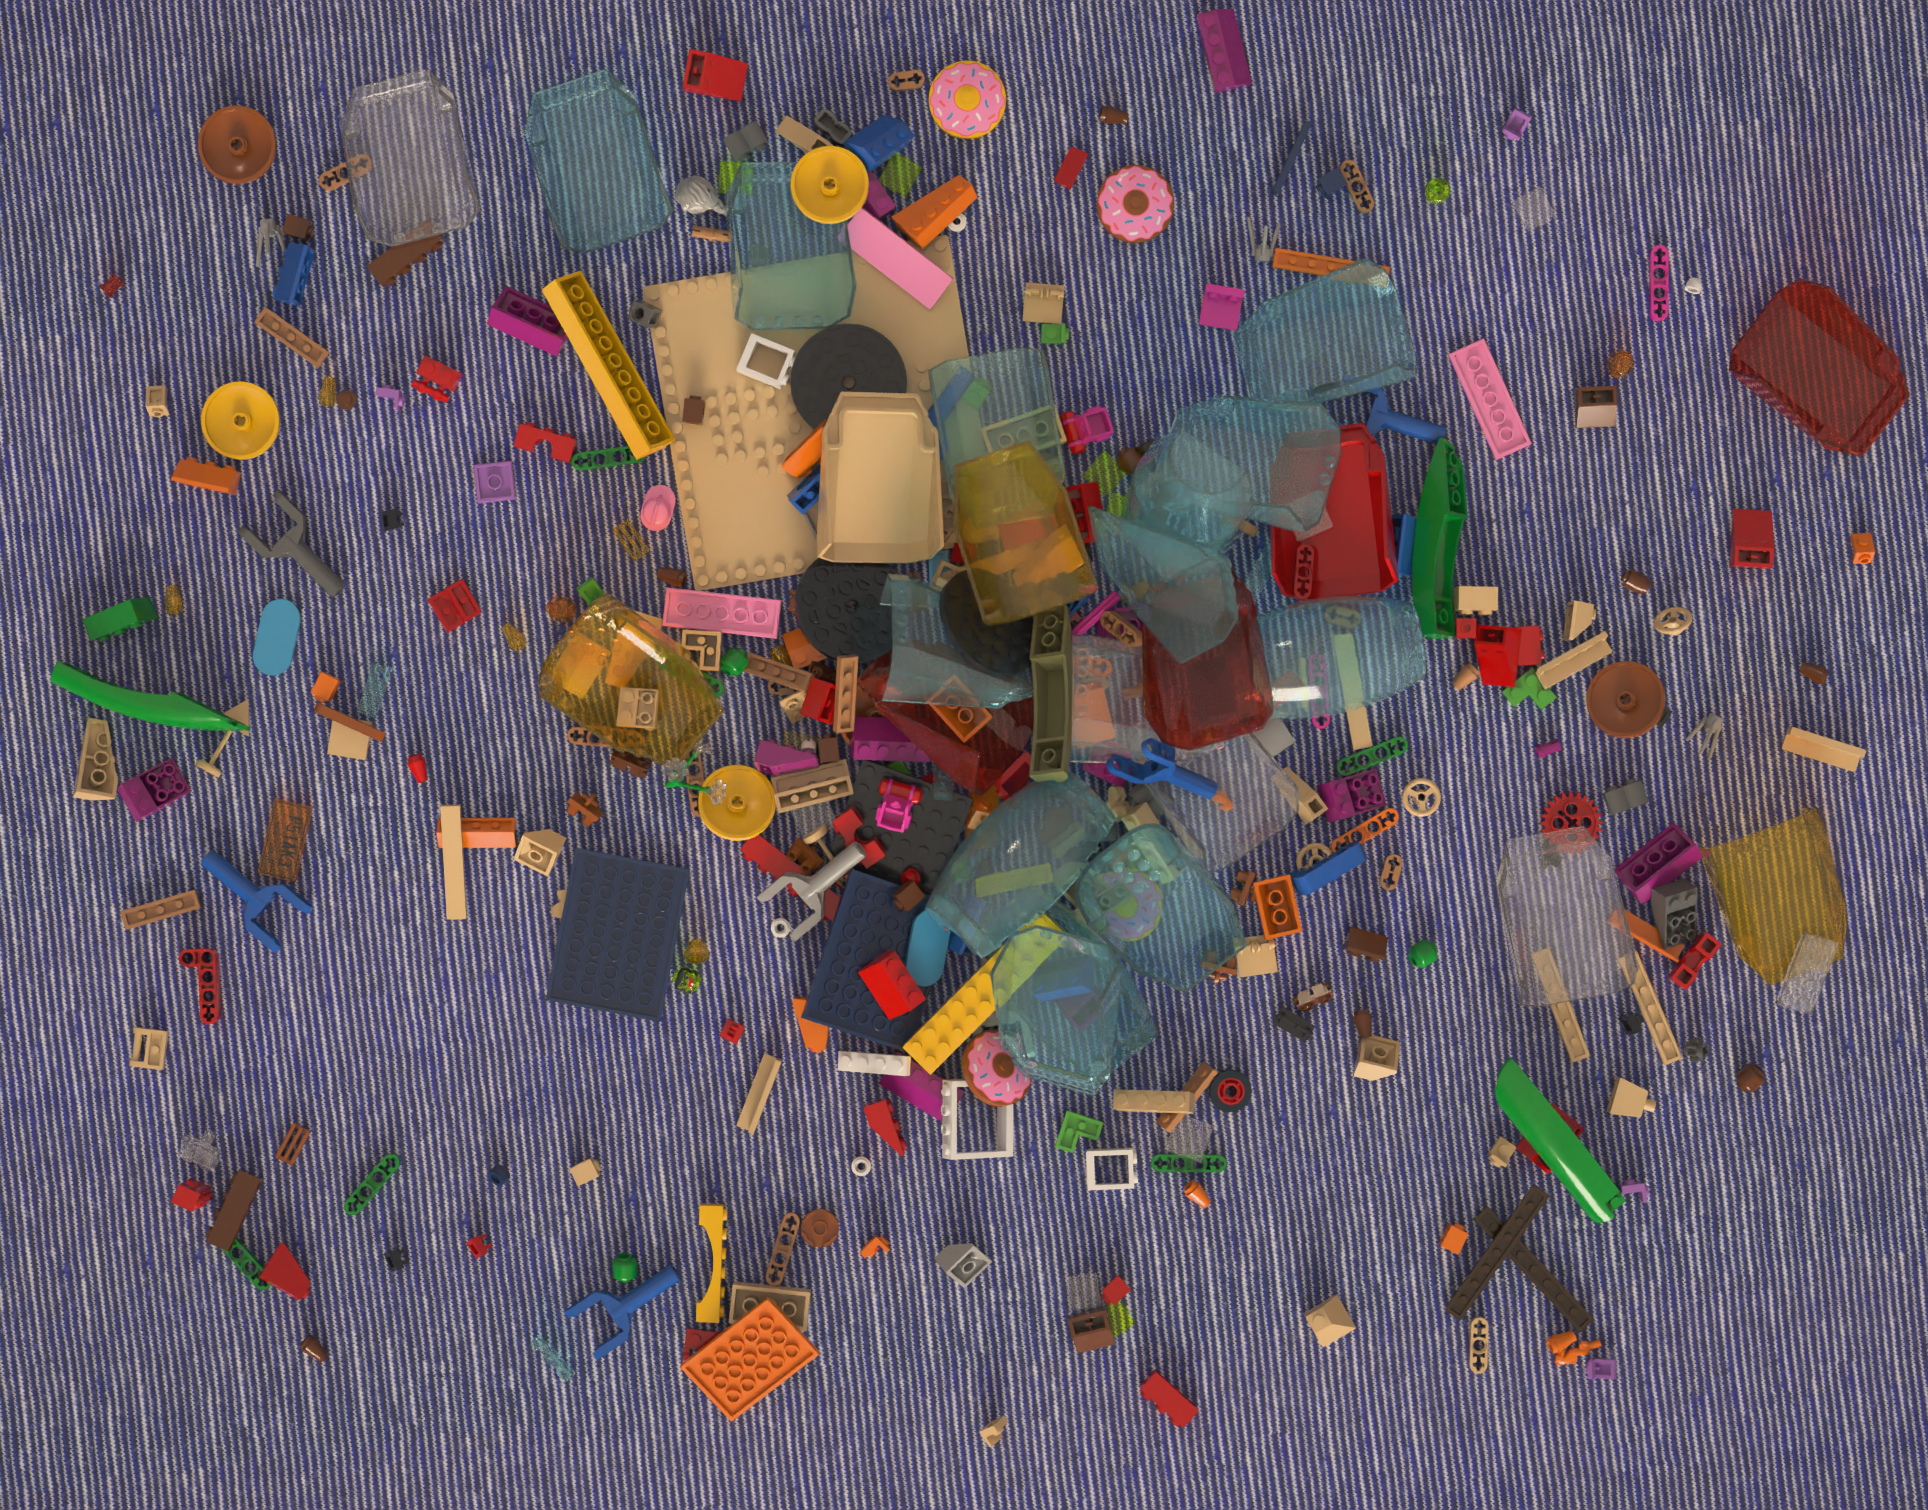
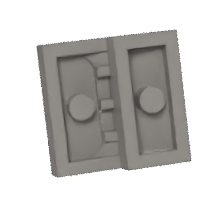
M1273 708L1241 728V732L1263 764L1295 743L1292 735Z

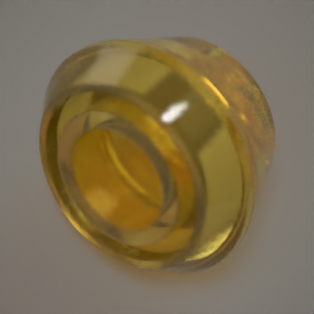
M694 939L689 942L684 952V958L693 964L703 963L710 957V951L706 943L700 939Z

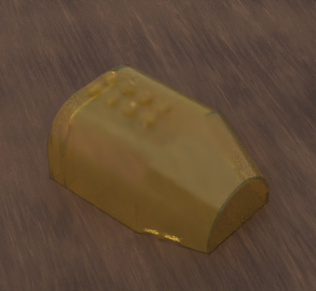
M1030 440L954 465L953 529L982 620L986 625H1000L1024 619L1080 600L1099 589L1069 494Z
M609 593L600 596L592 602L558 641L545 660L538 677V688L542 699L615 750L623 753L624 751L633 753L639 758L643 756L652 759V762L676 768L725 712L723 705L689 651ZM620 687L656 689L660 691L656 729L649 731L645 730V728L616 726Z

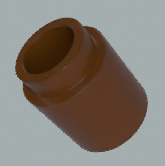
M1633 569L1625 571L1621 577L1622 586L1637 594L1642 593L1645 595L1651 585V580L1647 576Z

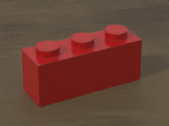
M1156 1369L1139 1385L1140 1390H1142L1140 1394L1148 1401L1152 1399L1156 1403L1155 1408L1162 1414L1166 1412L1170 1416L1169 1420L1177 1427L1180 1425L1184 1428L1199 1412L1198 1407Z

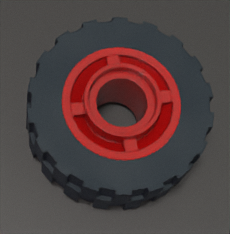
M1221 1070L1210 1085H1208V1095L1215 1107L1228 1113H1234L1242 1110L1243 1107L1249 1104L1252 1085L1248 1078L1237 1070ZM1232 1085L1235 1088V1092L1232 1096H1227L1225 1090L1228 1086Z

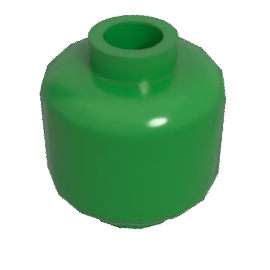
M742 648L728 649L720 660L721 670L728 676H739L749 664L746 657L748 654Z
M1422 939L1410 947L1409 960L1415 967L1425 968L1437 960L1438 948L1435 943Z
M630 1253L618 1254L612 1261L613 1278L619 1280L620 1283L631 1282L638 1274L636 1258Z

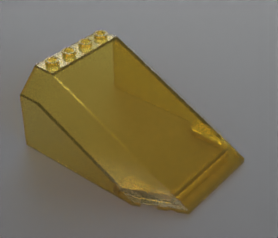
M1803 807L1804 814L1734 841L1714 847H1698L1703 856L1701 858L1738 956L1769 985H1774L1835 962L1844 956L1848 915L1827 832L1818 807Z

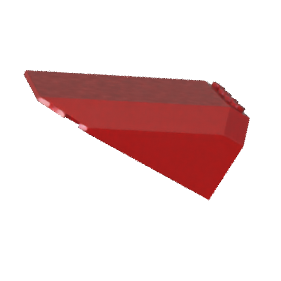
M1364 423L1287 433L1284 444L1278 451V457L1274 465L1272 464L1269 469L1271 571L1282 595L1294 598L1292 595L1295 552L1302 544H1308L1314 549L1311 594L1303 601L1385 591L1398 581V567L1386 460L1383 451ZM1306 549L1300 552L1304 557L1303 561L1299 562V564L1305 563V558L1309 555V553H1306ZM1301 567L1298 570V574L1301 577H1307L1308 571L1306 568ZM1301 582V588L1297 590V592H1300L1301 596H1303V594L1306 593V591L1303 590V584L1305 582Z

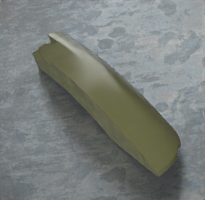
M1041 589V598H1036L1029 658L1032 664L1034 692V729L1029 776L1036 782L1055 780L1057 783H1060L1068 778L1073 733L1074 662L1069 609L1065 600L1054 591Z

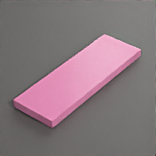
M863 207L854 215L838 237L839 240L928 309H932L954 279Z
M1483 338L1448 354L1495 460L1531 445L1530 438L1485 339Z
M667 587L662 626L778 639L782 600Z

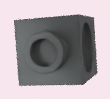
M634 300L630 306V313L627 319L645 328H656L662 310L645 301Z

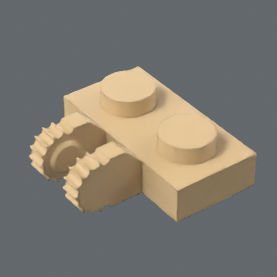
M1112 786L1108 788V802H1103L1104 822L1122 821L1121 818L1131 809L1129 801H1124L1126 798L1124 787Z

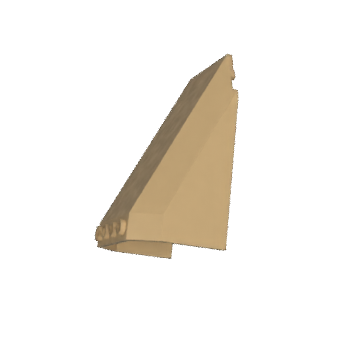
M840 392L822 433L817 557L830 562L913 563L932 559L943 548L944 533L939 434L937 428L933 426L929 419L927 410L922 406V401L918 394Z

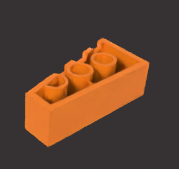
M958 175L891 218L896 228L923 250L978 197L972 184Z

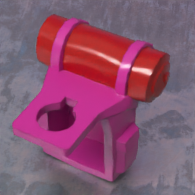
M1095 406L1085 410V413L1075 415L1074 411H1065L1059 416L1071 454L1079 455L1086 450V444L1092 441L1095 443L1105 441L1114 434L1106 407Z
M883 778L878 786L879 793L883 795V801L877 807L875 816L877 826L903 833L910 825L912 819L910 810L913 803L918 804L923 797L922 788L900 783L893 779Z

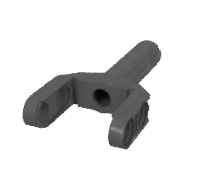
M277 490L273 494L276 503L297 525L293 526L272 547L273 550L252 530L247 529L245 526H242L237 532L264 558L292 557L332 598L337 596L345 588L346 584L305 544L307 516L286 495Z

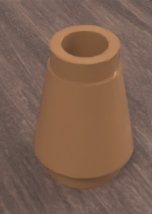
M1469 662L1467 665L1464 664L1451 683L1460 691L1476 680L1480 672Z

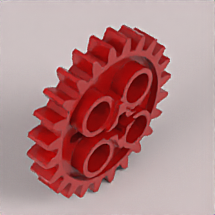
M1572 791L1568 792L1567 797L1562 792L1560 799L1557 796H1553L1555 802L1547 801L1550 807L1542 808L1546 814H1540L1544 821L1539 822L1540 825H1544L1540 832L1547 834L1543 839H1550L1548 845L1556 844L1555 851L1562 847V853L1564 854L1567 849H1569L1570 854L1574 853V849L1581 853V847L1588 850V843L1595 845L1592 839H1599L1596 831H1602L1598 824H1602L1603 821L1597 819L1602 815V813L1595 812L1599 807L1591 806L1594 800L1587 802V795L1580 798L1579 792L1573 797ZM1569 804H1573L1575 807V811L1571 815L1566 812V807ZM1558 811H1562L1568 819H1574L1573 824L1584 834L1580 835L1573 826L1568 827L1569 822ZM1583 817L1589 820V825L1586 828L1580 825V820ZM1555 818H1559L1562 822L1561 826L1557 829L1553 826ZM1570 831H1573L1576 836L1572 842L1567 840V834Z

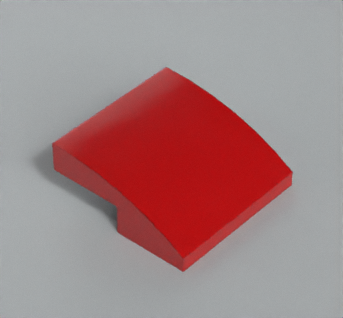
M463 579L428 598L430 606L446 633L482 613Z

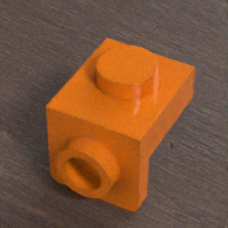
M1871 533L1852 534L1850 539L1854 552L1853 564L1871 563L1875 555Z

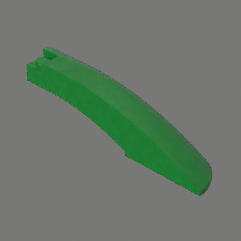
M1439 438L1429 465L1418 508L1413 544L1412 592L1414 617L1421 619L1420 629L1422 636H1425L1426 639H1443L1456 636L1453 578L1464 520L1468 519L1463 465L1460 457H1457L1456 453L1453 452L1455 447L1445 438Z
M57 661L51 674V682L101 707L139 720L203 731H247L250 729L249 726L183 693L171 692L170 695L135 691L104 681L66 662Z
M1510 1057L1500 1068L1497 1075L1498 1081L1494 1090L1498 1105L1552 1170L1586 1215L1595 1223L1611 1220L1615 1217L1612 1212L1626 1201L1565 1121Z

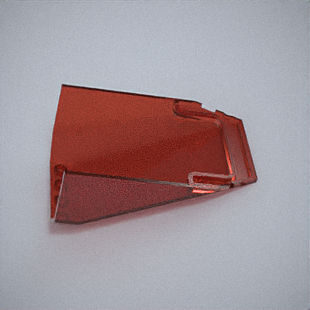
M1799 279L1778 290L1730 352L1729 371L1743 385L1828 450L1863 457L1910 397L1909 390L1905 384V376L1900 370L1899 364L1901 362L1899 357L1830 286Z
M1232 569L1160 591L1156 602L1150 609L1152 613L1149 619L1145 620L1142 625L1143 715L1160 740L1169 746L1191 751L1263 730L1274 712L1273 694L1252 593Z
M901 638L889 652L877 658L857 678L858 686L878 710L957 785L983 796L1022 755L1033 733V688L1009 676L999 678L985 674L970 665L963 658L964 654L943 644L925 645L921 644L922 641H910ZM953 674H957L995 716L965 743L925 700Z

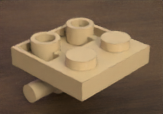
M620 687L616 726L645 728V730L649 731L656 729L660 691L656 689Z

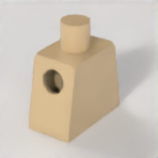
M1617 1076L1606 1112L1616 1115L1641 1117L1643 1110L1654 1112L1656 1101L1647 1099V1090Z

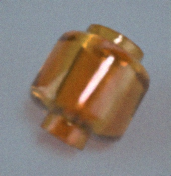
M1623 349L1614 351L1606 364V367L1610 370L1609 374L1617 379L1620 376L1628 377L1635 365L1634 355Z
M555 596L551 599V602L547 603L546 612L549 613L551 620L566 623L575 617L577 606L571 598Z

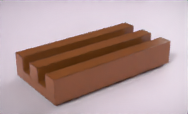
M294 1122L275 1158L281 1159L283 1162L288 1163V1165L293 1166L311 1131ZM297 1128L298 1131L293 1141L291 1142L286 1154L283 1156L282 1153L286 1145L288 1144L293 1132ZM304 1132L305 1135L302 1138L292 1159L290 1160L288 1157L292 1152L301 1133Z

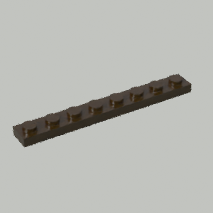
M1535 1184L1530 1187L1444 1310L1460 1321L1550 1197V1194Z
M1488 1206L1483 1208L1473 1218L1492 1240L1504 1225ZM1518 1240L1507 1256L1579 1332L1583 1331L1594 1319L1528 1248Z

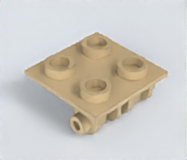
M1026 282L1023 321L1061 324L1064 286Z
M798 691L779 701L792 724L806 717L801 715L800 712L807 693Z
M1264 935L1234 939L1239 978L1278 972L1274 949L1275 942L1273 939L1265 940Z

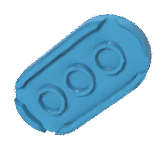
M273 600L262 611L253 651V661L257 669L266 675L275 676L283 673L290 667L293 660L301 624V614L296 605L289 600Z
M923 910L912 922L904 966L919 986H930L936 983L943 973L951 925L948 917L940 910Z

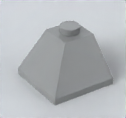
M972 1243L948 1245L934 1258L944 1272L964 1289L992 1263L991 1259Z

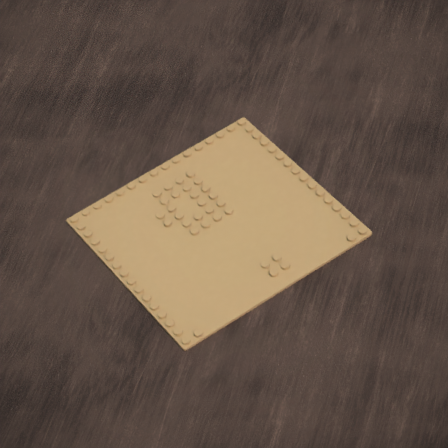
M947 235L937 236L923 250L914 242L907 241L954 278L932 309L924 306L855 251L644 287L645 301L662 310L657 327L650 328L666 424L675 438V441L670 443L696 591L803 574L819 558L817 557V541L804 514L802 515L790 503L787 497L806 477L803 475L798 479L781 467L784 459L814 429L801 417L794 404L790 384L791 367L787 373L790 375L786 386L782 385L781 389L737 372L738 364L751 333L794 350L796 357L809 338L830 326L859 324L872 328L884 335L896 347L906 369V393L918 394L922 401V406L928 412L959 366H963L971 371L951 248ZM758 343L748 368L777 380L787 355ZM852 377L844 378L843 385L851 388L854 385V379ZM690 395L700 396L701 400L705 401L703 425L682 422L685 398L689 399ZM963 396L943 423L948 452L940 462L941 480L988 469L979 412L962 401ZM816 462L812 468L816 469L820 464ZM992 489L942 500V513L945 512L950 503L955 499H963L966 502L967 513L944 543L941 550L953 548L954 542L973 545L993 539L996 541L1000 538L994 518L996 511ZM819 500L806 512L816 531ZM961 503L959 505H954L955 511L953 514H951V512L948 513L955 518V520L958 519V517H955L956 513L958 511H963ZM946 518L943 520V528L949 529L953 526L951 519Z

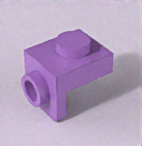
M1515 107L1503 127L1502 132L1505 133L1504 136L1512 141L1515 139L1519 141L1532 116Z
M382 385V388L376 387L375 395L394 399L393 409L400 411L405 402V396L402 395V391L393 389L394 386Z
M1635 1179L1623 1180L1622 1184H1618L1620 1193L1639 1192L1640 1201L1643 1203L1647 1202L1649 1189L1644 1182H1635Z
M1594 1357L1586 1363L1588 1379H1616L1617 1359Z

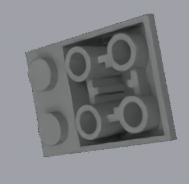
M1680 879L1651 888V907L1663 948L1667 949L1695 940L1697 931V887L1685 879Z

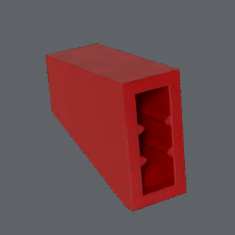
M282 1242L279 1243L259 1278L298 1301L301 1298L305 1299L311 1291V1288H309L311 1282L286 1245Z

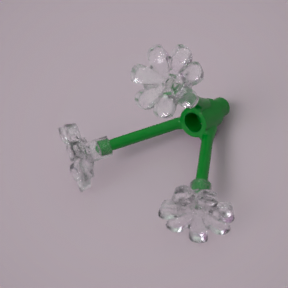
M694 735L692 740L696 748L692 751V755L687 761L682 760L679 763L678 757H674L672 762L670 760L665 761L667 768L663 769V774L669 775L665 786L667 788L678 786L704 791L712 798L713 804H721V797L725 798L726 792L723 790L727 787V784L722 783V780H716L712 787H702L684 782V776H687L689 773L686 768L695 757H698L702 752L710 755L713 753L709 743H704L701 738Z

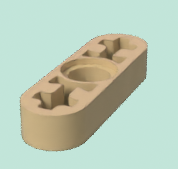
M1481 1316L1471 1319L1469 1333V1367L1477 1374H1481L1487 1369L1489 1325L1486 1319ZM1478 1321L1484 1324V1327L1480 1328L1481 1335L1484 1334V1337L1479 1335L1473 1336L1474 1333L1478 1334V1329L1474 1327V1324H1478ZM1476 1340L1484 1342V1347L1481 1350L1474 1349L1473 1343ZM1473 1353H1484V1356L1479 1355V1360L1483 1363V1365L1479 1366V1369L1473 1365V1363L1477 1362V1356L1473 1355Z

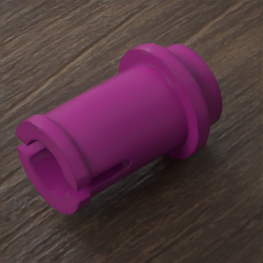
M1557 739L1543 745L1538 744L1535 747L1536 755L1538 758L1542 757L1543 759L1546 758V755L1561 751V746Z

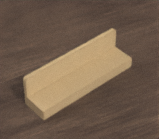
M1795 727L1787 728L1781 747L1783 750L1852 772L1856 771L1859 759L1864 758L1866 754L1864 749Z

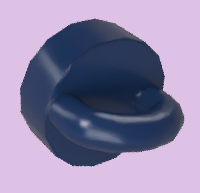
M496 1165L488 1173L491 1182L497 1186H502L510 1178L508 1169L502 1165Z

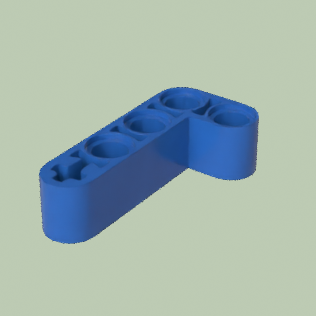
M1353 841L1309 868H1300V871L1298 869L1290 873L1291 881L1297 893L1308 895L1360 865L1368 857L1360 841Z

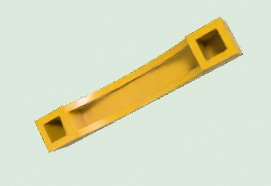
M700 1204L699 1225L704 1226L711 1242L713 1273L706 1295L702 1300L697 1301L696 1322L719 1323L721 1318H724L725 1307L721 1306V1298H725V1287L722 1286V1279H725L726 1267H722V1260H726V1248H723V1240H727V1228H724V1221H727L728 1209H724V1204Z

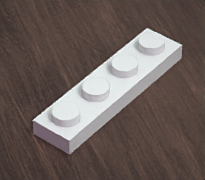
M838 1051V1071L910 1076L911 1056Z

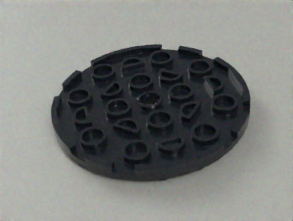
M838 324L814 334L799 350L791 370V393L801 417L815 429L825 419L828 420L840 392L906 393V369L896 347L880 332L859 324ZM852 377L854 385L851 388L845 387L843 385L844 378Z
M818 558L806 569L800 578L795 594L797 622L808 642L826 657L837 661V656L855 654L858 656V663L873 661L889 652L901 639L907 627L906 624L910 612L907 589L898 572L887 563L830 562ZM849 601L856 603L857 609L855 611L847 608Z
M964 570L953 576L944 585L939 599L941 622L945 623L948 630L946 635L953 647L957 646L964 654L963 658L974 668L994 677H1013L1027 669L1031 665L1029 658L1034 619L1029 608L1022 605L1021 600H1017V592L1007 581L983 570Z

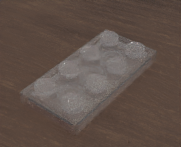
M1802 932L1775 1003L1782 1007L1812 1015L1839 943L1831 939Z

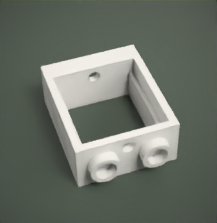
M751 333L738 364L737 372L781 389L782 385L786 386L790 375L787 373L789 368H792L796 358L795 351ZM758 343L787 355L777 380L748 368Z
M1132 1147L1085 1149L1087 1190L1133 1189L1134 1183H1138L1137 1172L1133 1170V1164H1137V1154L1133 1152ZM1128 1155L1129 1182L1095 1184L1094 1156Z

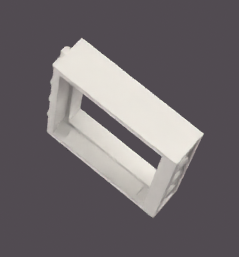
M965 1079L943 1080V1090H941L943 1096V1105L941 1106L942 1158L958 1160L1012 1157L1013 1104L997 1107V1150L957 1152V1087L969 1086Z

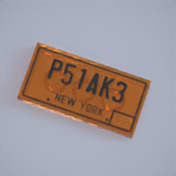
M274 798L257 874L291 882L297 881L313 811L312 806Z

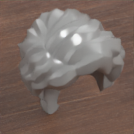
M694 175L680 181L676 188L675 200L681 205L683 211L699 215L702 212L713 209L719 214L725 215L726 218L730 217V211L723 204L722 200L717 197V190L707 179Z

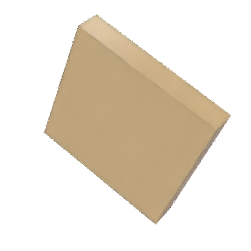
M332 720L327 754L367 760L370 737ZM359 720V721H362V722H364V723H366V724L372 726V723H373V722Z

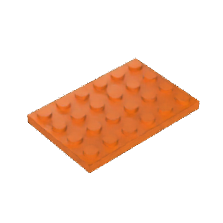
M768 1296L684 1361L680 1368L732 1422L817 1357L820 1351Z

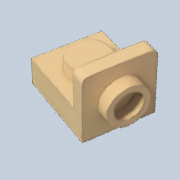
M166 385L146 387L145 407L151 417L169 415Z
M1499 1136L1487 1154L1491 1158L1489 1162L1498 1168L1501 1165L1506 1168L1508 1165L1506 1163L1514 1153L1516 1146Z
M1005 1416L990 1421L980 1431L989 1447L994 1446L1003 1437L1001 1432L1004 1431L1003 1427L1008 1423Z

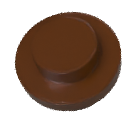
M349 390L341 391L337 396V404L342 409H352L356 404V396Z

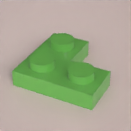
M1533 667L1516 679L1515 687H1507L1502 691V694L1513 707L1529 695L1540 710L1557 697L1549 688L1544 689Z
M1066 1110L1055 1148L1073 1153L1079 1135L1098 1141L1104 1122Z

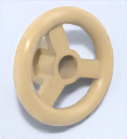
M1682 607L1665 609L1655 617L1654 627L1660 633L1678 635L1690 626L1692 614L1689 610ZM1671 614L1666 621L1659 623L1664 616ZM1677 614H1684L1687 618L1686 621L1680 620Z
M1417 778L1405 786L1402 793V801L1408 812L1415 816L1424 817L1437 810L1441 801V794L1438 786L1433 781L1426 778ZM1417 784L1430 786L1426 791L1421 789L1414 791L1411 789ZM1421 793L1424 795L1422 801L1418 800V795ZM1435 793L1434 804L1426 810L1425 803L1428 801V796ZM1408 795L1412 796L1413 802L1419 805L1420 811L1414 809L1409 804Z
M1311 843L1304 846L1297 855V869L1300 871V868L1311 867L1314 859L1321 861L1323 857L1318 855V849L1324 851L1327 856L1331 855L1332 851L1320 843ZM1312 850V856L1308 864L1303 867L1302 859L1304 854Z

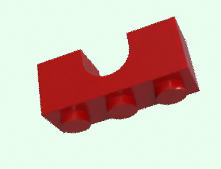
M525 422V425L519 424L513 444L514 447L534 453L537 444L546 440L552 444L550 457L571 464L578 442L573 439V435L563 433L561 436L555 434V430L544 427V430L537 429V425L530 422Z
M854 805L833 819L832 822L834 824L832 826L837 834H842L846 847L855 841L865 849L867 856L859 862L861 866L864 865L867 869L886 856L887 851L876 836L869 841H862L857 837L856 829L863 825L864 819Z
M1702 931L1668 974L1667 978L1681 989L1687 990L1698 976L1697 972L1705 961L1713 957L1722 943L1709 933Z
M190 1178L186 1183L182 1182L178 1185L171 1203L193 1212L210 1202L213 1195L211 1193L212 1186Z

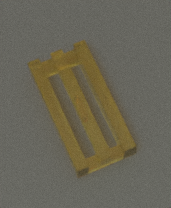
M626 519L623 523L612 529L634 562L650 551L629 519ZM626 525L629 526L635 537L638 539V541L644 548V551L641 552L639 547L636 545L630 534L625 529ZM620 529L623 531L627 539L630 541L638 555L635 556L629 548V546L627 545V543L624 541V539L618 532Z

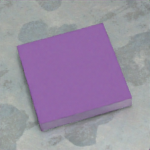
M512 461L473 465L478 504L517 500Z

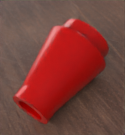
M421 753L408 757V763L406 764L416 778L417 783L427 781L425 757Z

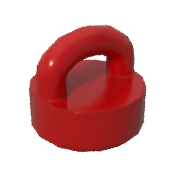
M909 868L900 876L901 883L904 884L910 880L914 881L918 886L921 882L920 874L914 868Z

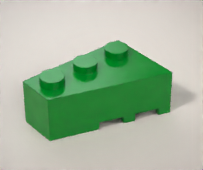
M143 597L129 599L82 620L90 641L98 640L101 643L110 640L112 635H122L126 633V630L141 627L142 624L158 619L151 598Z

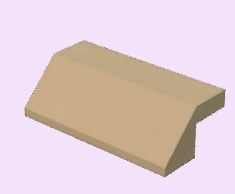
M846 759L820 765V768L771 778L778 813L854 795Z

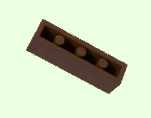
M427 220L367 265V268L381 286L389 287L397 281L396 278L399 275L409 273L412 270L411 266L418 262L420 264L428 258L427 254L431 251L436 252L442 248V243L445 240L432 222Z
M242 1170L233 1174L230 1181L232 1183L231 1189L225 1192L222 1198L224 1204L215 1213L214 1219L216 1222L213 1227H209L206 1233L207 1243L226 1251H231L263 1179Z

